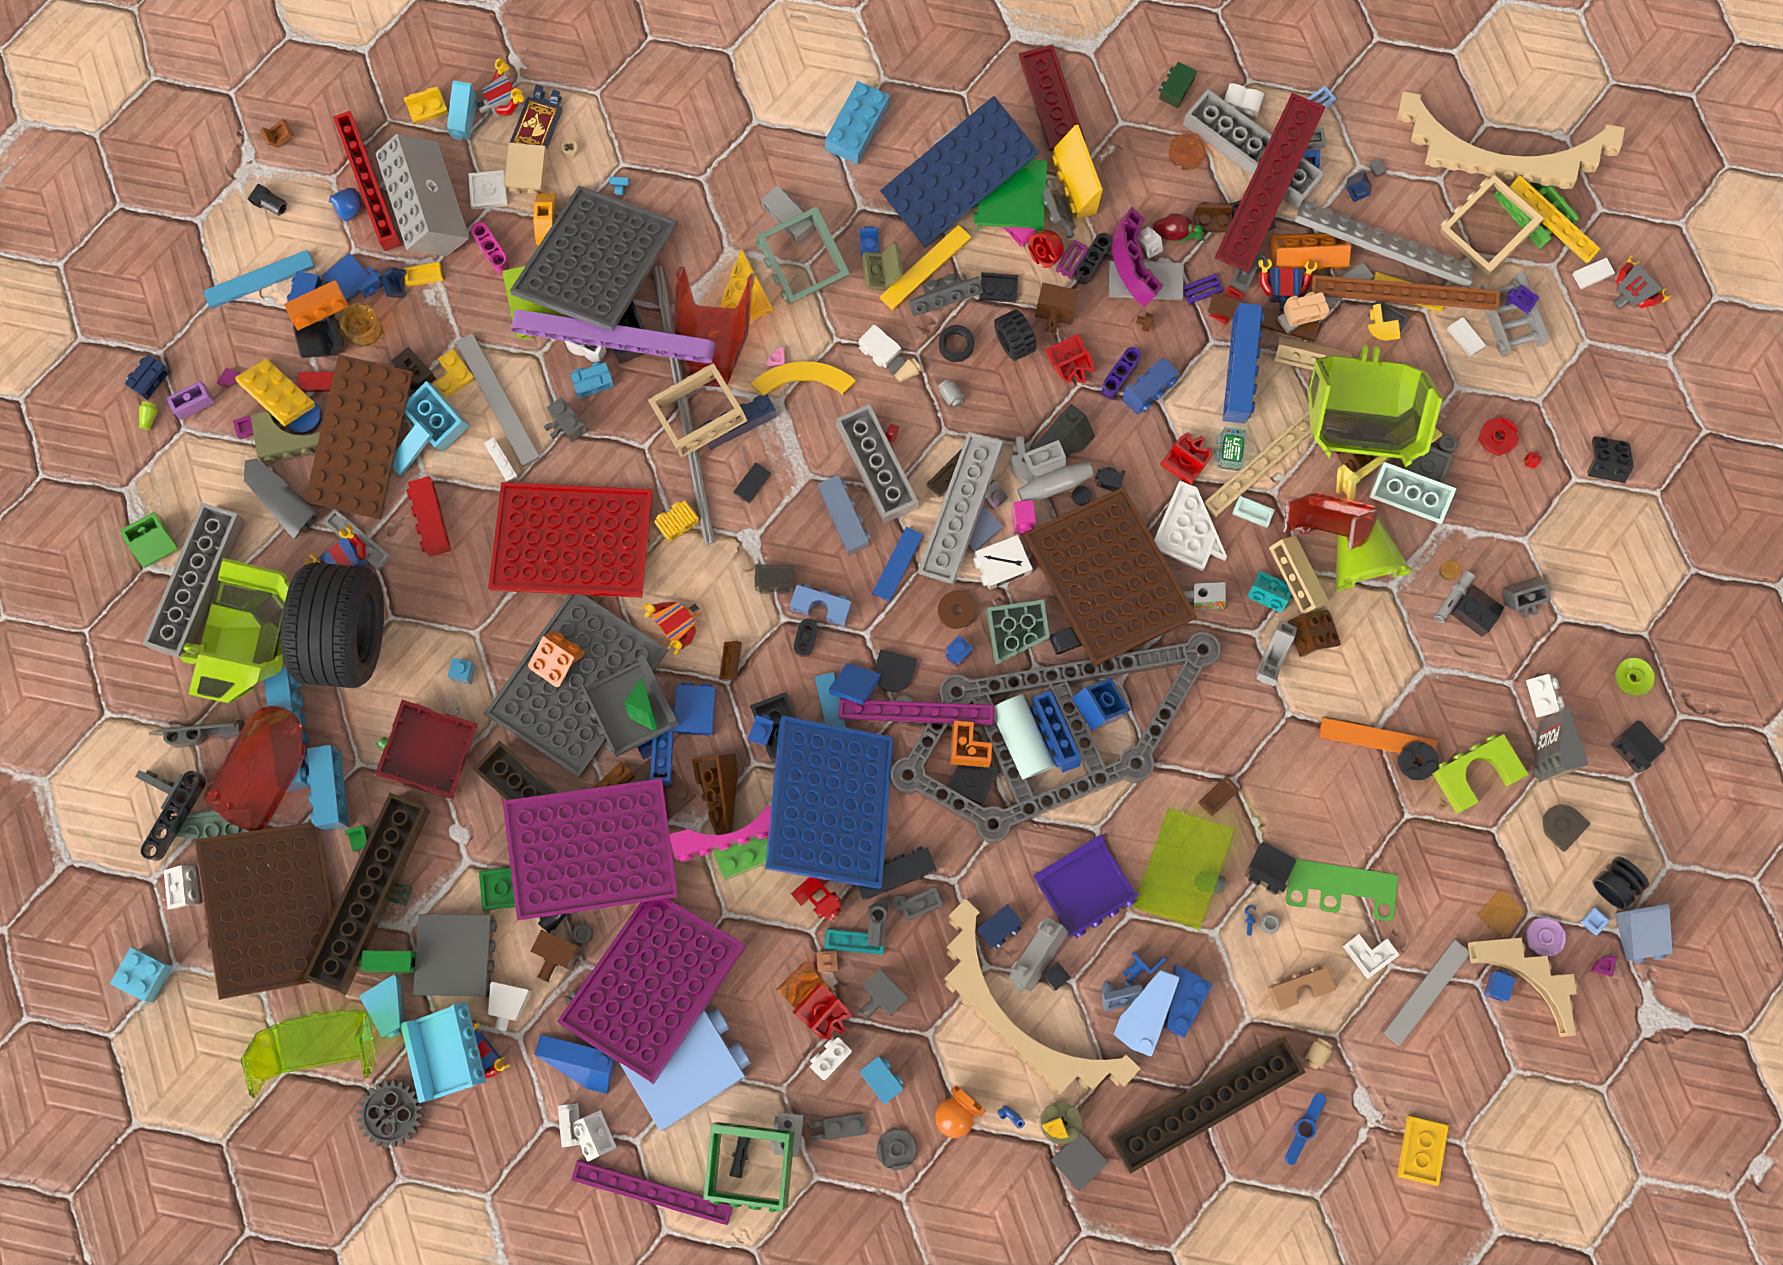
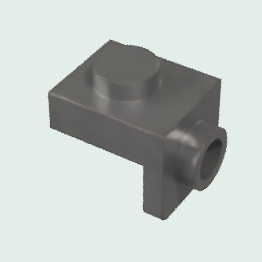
M991 480L985 501L991 509L995 510L1008 496L996 480Z

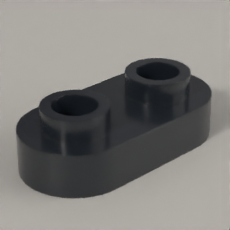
M812 619L802 620L797 630L794 650L800 657L809 656L814 648L818 626ZM811 627L812 630L811 632H806L805 628ZM806 645L807 649L803 651L800 647Z

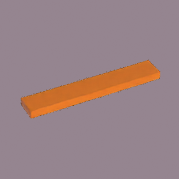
M1327 718L1321 719L1319 738L1400 753L1402 747L1411 741L1427 743L1435 751L1437 750L1438 740Z

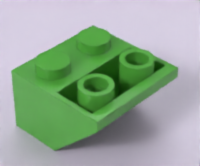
M155 512L119 530L128 548L144 568L179 550L163 519Z

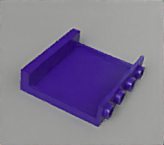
M1101 834L1033 876V879L1062 926L1069 932L1070 938L1075 935L1077 939L1087 933L1085 931L1087 927L1091 925L1093 928L1103 923L1102 918L1107 915L1110 918L1120 912L1118 908L1123 905L1126 907L1131 906L1137 902L1135 898L1139 896L1138 893H1135L1104 844L1105 840Z

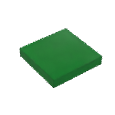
M511 867L479 871L482 911L515 907Z

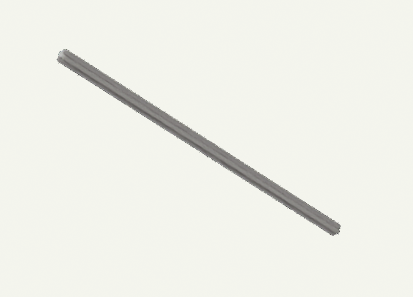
M661 265L654 266L653 274L664 332L675 334L663 268ZM669 357L674 384H677L684 380L680 359ZM687 394L677 400L684 437L694 432ZM695 450L688 454L704 543L708 545L713 544L715 541L698 451Z

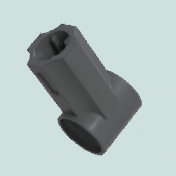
M875 906L869 912L867 945L885 946L887 912L883 907ZM876 910L884 913V917L880 921H875L872 917Z

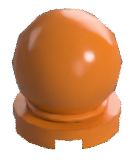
M955 1084L951 1089V1092L954 1094L953 1097L945 1099L940 1103L935 1113L937 1128L943 1135L949 1138L965 1136L971 1131L975 1116L978 1114L982 1117L986 1112L979 1103Z

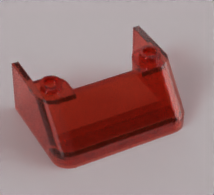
M1311 493L1286 503L1283 532L1287 533L1297 529L1300 533L1309 534L1317 529L1347 537L1349 542L1348 549L1361 547L1367 542L1377 521L1379 508L1324 494Z

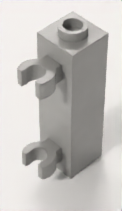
M1049 917L1044 922L1041 921L1037 927L1039 930L1019 962L1015 961L1011 967L1013 971L1009 978L1014 982L1013 986L1022 992L1025 989L1031 993L1069 933L1064 926Z

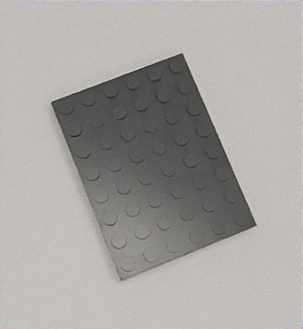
M578 185L510 289L511 295L613 332L677 228L678 221Z
M568 594L484 715L581 778L606 742L605 736L601 737L596 728L599 725L597 719L593 720L588 711L591 708L589 702L585 704L580 694L583 692L581 685H584L586 688L639 662L637 657L643 654L654 672L668 652V649L585 595ZM552 631L561 633L565 639L577 644L584 651L582 658L573 662L563 683L559 687H555L528 667L542 637Z

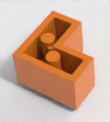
M954 721L950 764L977 767L990 766L992 743L973 741L974 722Z

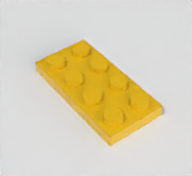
M267 358L236 376V382L284 426L315 407L314 401Z

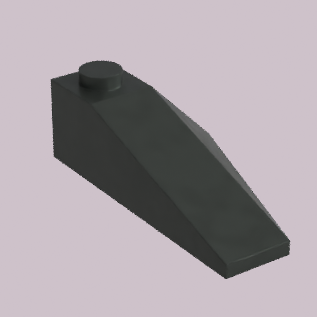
M1070 404L1029 451L1059 440L1067 458L1076 451L1084 450L1095 438L1087 416L1073 404Z

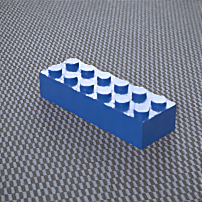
M1239 303L1234 312L1222 421L1245 424L1247 419L1251 417V413H1254L1255 402L1252 400L1253 395L1257 391V384L1254 383V380L1258 376L1259 371L1256 361L1259 359L1261 348H1258V342L1262 339V330L1259 329L1260 323H1263L1264 312H1261L1262 305Z

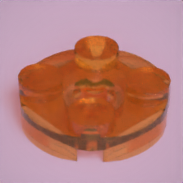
M1195 133L1181 134L1171 142L1168 151L1169 159L1173 165H1178L1183 170L1195 169L1204 159L1205 145ZM1184 149L1191 150L1190 155H1187V153H1183L1182 151H1184Z

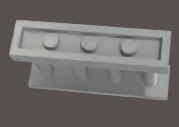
M1524 272L1517 274L1511 281L1512 284L1492 289L1499 290L1501 295L1508 293L1512 288L1516 289L1522 284L1531 291ZM1482 284L1479 289L1488 290L1487 284ZM1511 303L1509 306L1505 304L1500 305L1497 311L1484 310L1496 339L1497 350L1501 352L1502 357H1506L1513 346L1533 341L1538 348L1544 346L1550 340L1537 304L1534 305L1528 314L1523 311L1525 315L1523 318L1501 323L1498 314L1517 309L1518 307ZM1525 324L1529 326L1531 334L1511 340L1507 339L1504 330Z

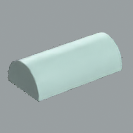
M1383 462L1374 478L1369 497L1442 524L1456 488Z
M1019 695L995 706L994 719L1022 780L1056 767L1024 696Z

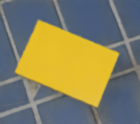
M1407 1116L1397 1177L1439 1186L1449 1125Z

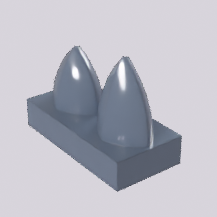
M1125 979L1121 989L1117 990L1111 983L1104 981L1102 985V1007L1104 1012L1130 1006L1134 999L1142 993L1143 988L1141 984L1135 985L1133 982Z

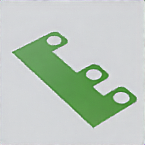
M1295 859L1296 863L1288 878L1286 903L1288 905L1296 907L1306 906L1308 889L1321 891L1320 909L1323 911L1338 912L1340 910L1341 894L1375 899L1374 917L1385 921H1392L1394 919L1398 875ZM1295 890L1303 894V900L1300 903H1294L1291 900L1290 895ZM1327 896L1335 897L1337 904L1334 908H1327L1325 906L1324 899ZM1382 904L1390 907L1391 912L1387 917H1382L1378 913V907Z

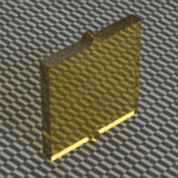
M1499 889L1477 915L1488 924V928H1492L1501 937H1504L1525 911L1514 902L1513 898L1510 899Z

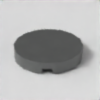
M902 1129L886 1131L877 1143L879 1161L891 1170L907 1168L914 1161L917 1154V1145L914 1138L909 1132Z

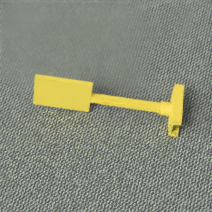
M1417 415L1386 436L1385 441L1391 446L1400 447L1416 437L1418 433ZM1436 428L1431 443L1442 436V433ZM1378 456L1357 472H1352L1343 464L1338 468L1336 493L1344 492L1347 494V502L1350 503L1355 499L1356 484L1360 482V479L1391 457Z

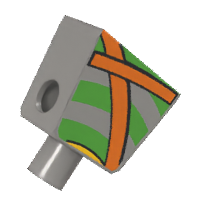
M1226 582L1194 584V591H1183L1188 602H1194L1195 609L1225 610Z

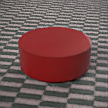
M891 424L888 427L885 435L889 443L893 444L896 440L899 426Z

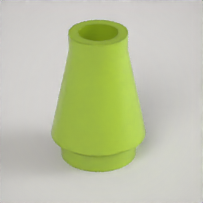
M142 401L141 406H139V428L151 430V426L158 413L157 404Z

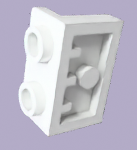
M181 865L164 870L168 909L200 904L196 866Z
M601 1110L572 1124L574 1133L578 1138L587 1161H591L617 1148Z

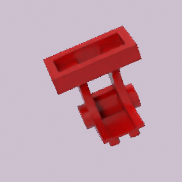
M809 877L791 893L800 906L809 900L815 906L813 911L820 919L824 916L826 920L832 921L842 912L840 909L842 907L839 903L841 901L840 897L834 891L830 893L824 886L830 880ZM821 889L826 896L817 903L812 896Z

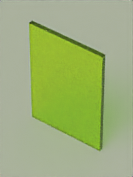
M1168 809L1138 891L1137 902L1134 903L1133 908L1201 930L1235 829Z

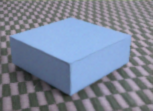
M1593 907L1580 922L1596 936L1610 920L1597 908Z

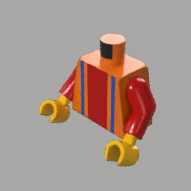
M681 602L646 603L641 608V610H648L644 615L646 618L652 613L654 614L652 615L653 619L671 642L668 649L676 648L675 655H678L680 649L692 643L697 627L693 618L701 613L695 603L687 609L684 608Z

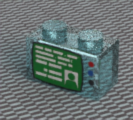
M1224 427L1222 432L1218 433L1217 444L1220 445L1219 450H1216L1214 459L1217 462V468L1234 471L1241 469L1246 430Z

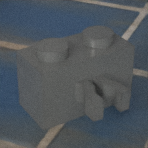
M562 396L546 407L554 422L546 424L544 428L546 431H549L551 428L555 429L550 434L552 439H555L560 431H563L569 440L574 442L587 432L584 424Z
M1538 577L1502 587L1504 605L1514 611L1520 610L1521 617L1528 618L1527 612L1529 608L1531 614L1537 615L1538 611L1535 605L1551 601L1549 583Z

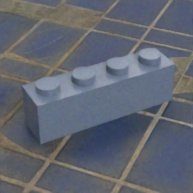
M839 475L818 483V490L847 555L868 548V541L871 540L867 530H863L861 526L863 520L860 514L855 513L853 507L856 505L852 496L848 497L846 493L848 487L845 480H841Z

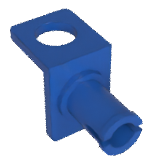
M1133 952L1132 955L1135 957V962L1122 973L1127 977L1133 972L1127 978L1132 982L1143 970L1149 974L1153 973L1167 960V957L1164 956L1150 969Z

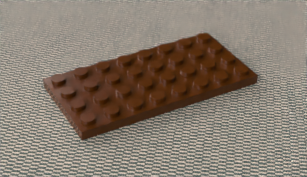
M338 354L305 502L381 519L414 376L413 371Z

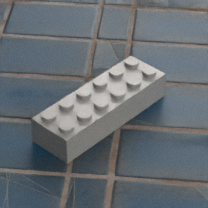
M868 404L837 418L836 427L883 523L885 524L918 509V500L871 405Z

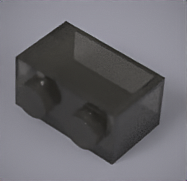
M755 564V591H759L760 594L778 592L781 595H788L789 592H794V565Z

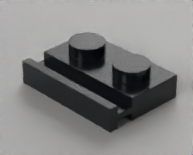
M981 272L983 293L980 294L979 300L1016 303L1018 275Z

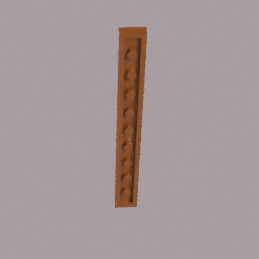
M1313 275L1311 280V292H1322L1327 297L1494 311L1499 309L1500 302L1499 290Z

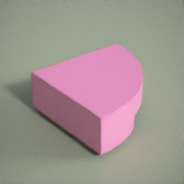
M784 347L776 349L767 360V368H774L785 364Z

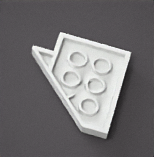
M1179 481L1154 541L1163 555L1203 571L1210 555L1224 561L1227 555L1198 489Z

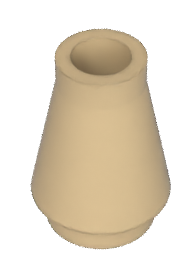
M912 358L911 360L908 359L893 375L901 383L918 375L922 368Z

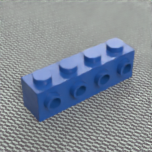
M1051 690L1034 696L1033 704L1030 707L1034 718L1037 717L1039 720V730L1047 738L1045 742L1048 750H1052L1054 754L1053 761L1055 766L1060 767L1062 773L1080 767L1081 755Z

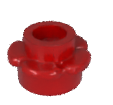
M1537 451L1534 453L1529 452L1524 458L1525 467L1534 469L1538 466L1542 457L1538 455Z

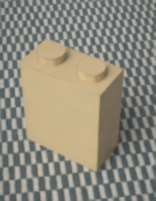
M508 144L504 186L510 193L520 194V192H527L528 195L532 196L544 193L548 159L547 148L540 145Z

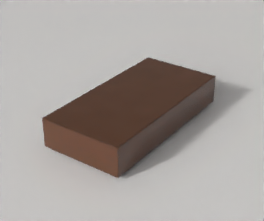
M1225 776L1198 803L1212 817L1240 789Z

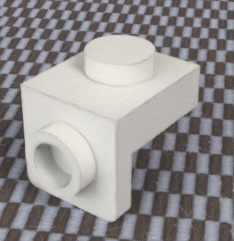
M1147 227L1140 231L1137 242L1144 248L1148 259L1163 251L1161 237L1152 228Z

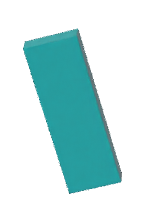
M826 929L824 949L884 955V946L867 945L868 933Z

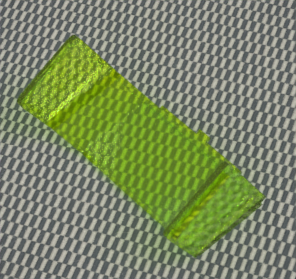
M339 1010L319 1014L317 1011L311 1012V1016L288 1019L285 1022L277 1023L257 1032L241 1058L249 1096L256 1098L265 1081L282 1073L359 1059L364 1078H368L376 1064L370 1015L367 1012L358 1010Z

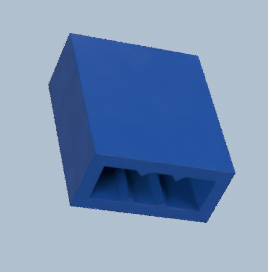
M682 682L681 685H676L674 715L680 726L673 729L675 734L714 736L717 690L715 687H712V684L702 683L701 686H693V683Z

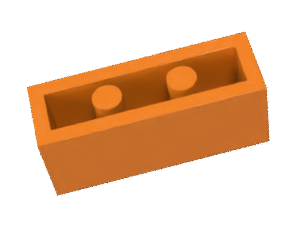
M336 280L284 304L297 330L349 307Z

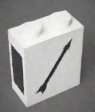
M1018 535L975 551L974 565L976 569L980 568L982 573L980 576L984 586L987 585L989 590L1030 575L1032 572V567Z

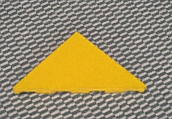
M743 250L739 251V256L724 291L720 307L717 310L711 331L708 334L709 340L774 311Z

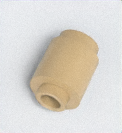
M1318 1038L1316 1042H1313L1305 1056L1306 1064L1315 1070L1318 1067L1323 1069L1332 1053V1045Z

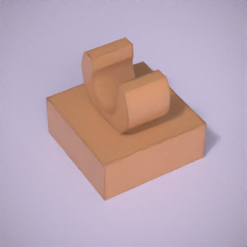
M836 950L816 952L818 973L838 971Z

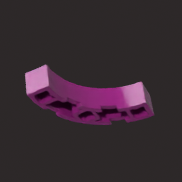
M1131 207L1119 220L1114 229L1112 253L1116 269L1124 285L1134 299L1145 307L1164 285L1158 281L1150 269L1147 270L1142 262L1143 255L1137 238L1145 218Z

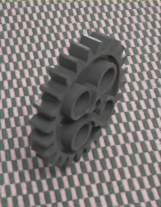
M392 1080L391 1085L388 1081H384L383 1087L380 1083H377L376 1090L369 1088L371 1095L363 1094L366 1101L359 1102L363 1109L356 1112L362 1114V1117L358 1118L357 1121L363 1122L359 1130H366L363 1137L370 1135V1143L377 1140L376 1146H381L384 1142V1148H389L391 1142L393 1147H397L398 1141L403 1145L405 1144V1138L408 1140L413 1139L410 1134L411 1132L418 1133L415 1126L422 1125L418 1118L424 1117L423 1114L419 1113V1110H422L424 1106H418V1098L415 1099L417 1093L416 1091L410 1092L411 1085L404 1088L405 1082H400L397 1086V1080ZM392 1093L396 1096V1102L393 1105L388 1101ZM402 1101H405L402 1107L392 1113L393 1117L386 1118L380 1126H376L379 1121L389 1115L388 1110L396 1109ZM375 1107L380 1110V1116L377 1119L372 1115ZM404 1109L409 1112L407 1120L401 1118V1112ZM387 1123L393 1126L391 1134L385 1132V1125Z

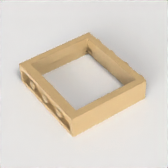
M1495 175L1490 179L1487 177L1481 183V188L1477 192L1473 191L1468 196V202L1464 206L1460 204L1453 212L1455 215L1451 219L1446 218L1440 225L1442 227L1440 234L1488 277L1542 224L1544 219ZM1494 186L1532 220L1488 263L1450 228Z
M714 363L648 400L681 458L747 421L743 410ZM716 378L734 409L678 440L660 409Z

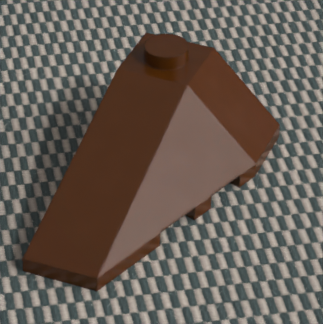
M736 753L692 759L697 785H701L704 793L701 796L703 801H706L708 804V816L715 835L732 833L738 778Z

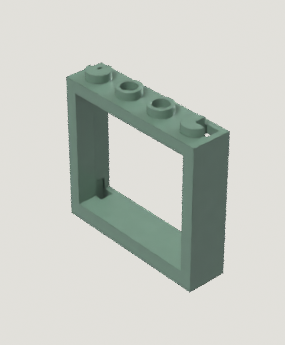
M817 206L756 237L757 248L759 251H763L765 258H763L767 268L772 269L774 273L772 278L776 285H780L782 289L780 294L785 302L788 301L789 305L850 274ZM811 217L838 274L793 295L766 238Z

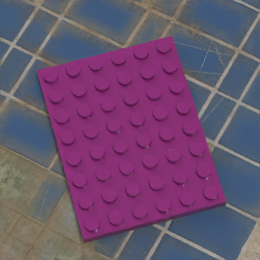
M662 778L502 801L517 921L678 897Z
M669 899L640 902L557 1022L654 1085L746 949V945Z

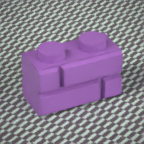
M201 381L166 398L173 413L180 420L215 403L208 388Z

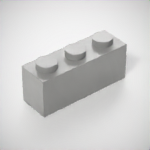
M778 185L761 198L762 207L778 224L803 213L801 206L796 201L793 202L790 199L789 193L785 189L782 190ZM811 217L784 230L799 244L814 232V223Z

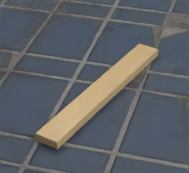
M1309 410L1204 502L1206 509L1214 518L1312 433Z

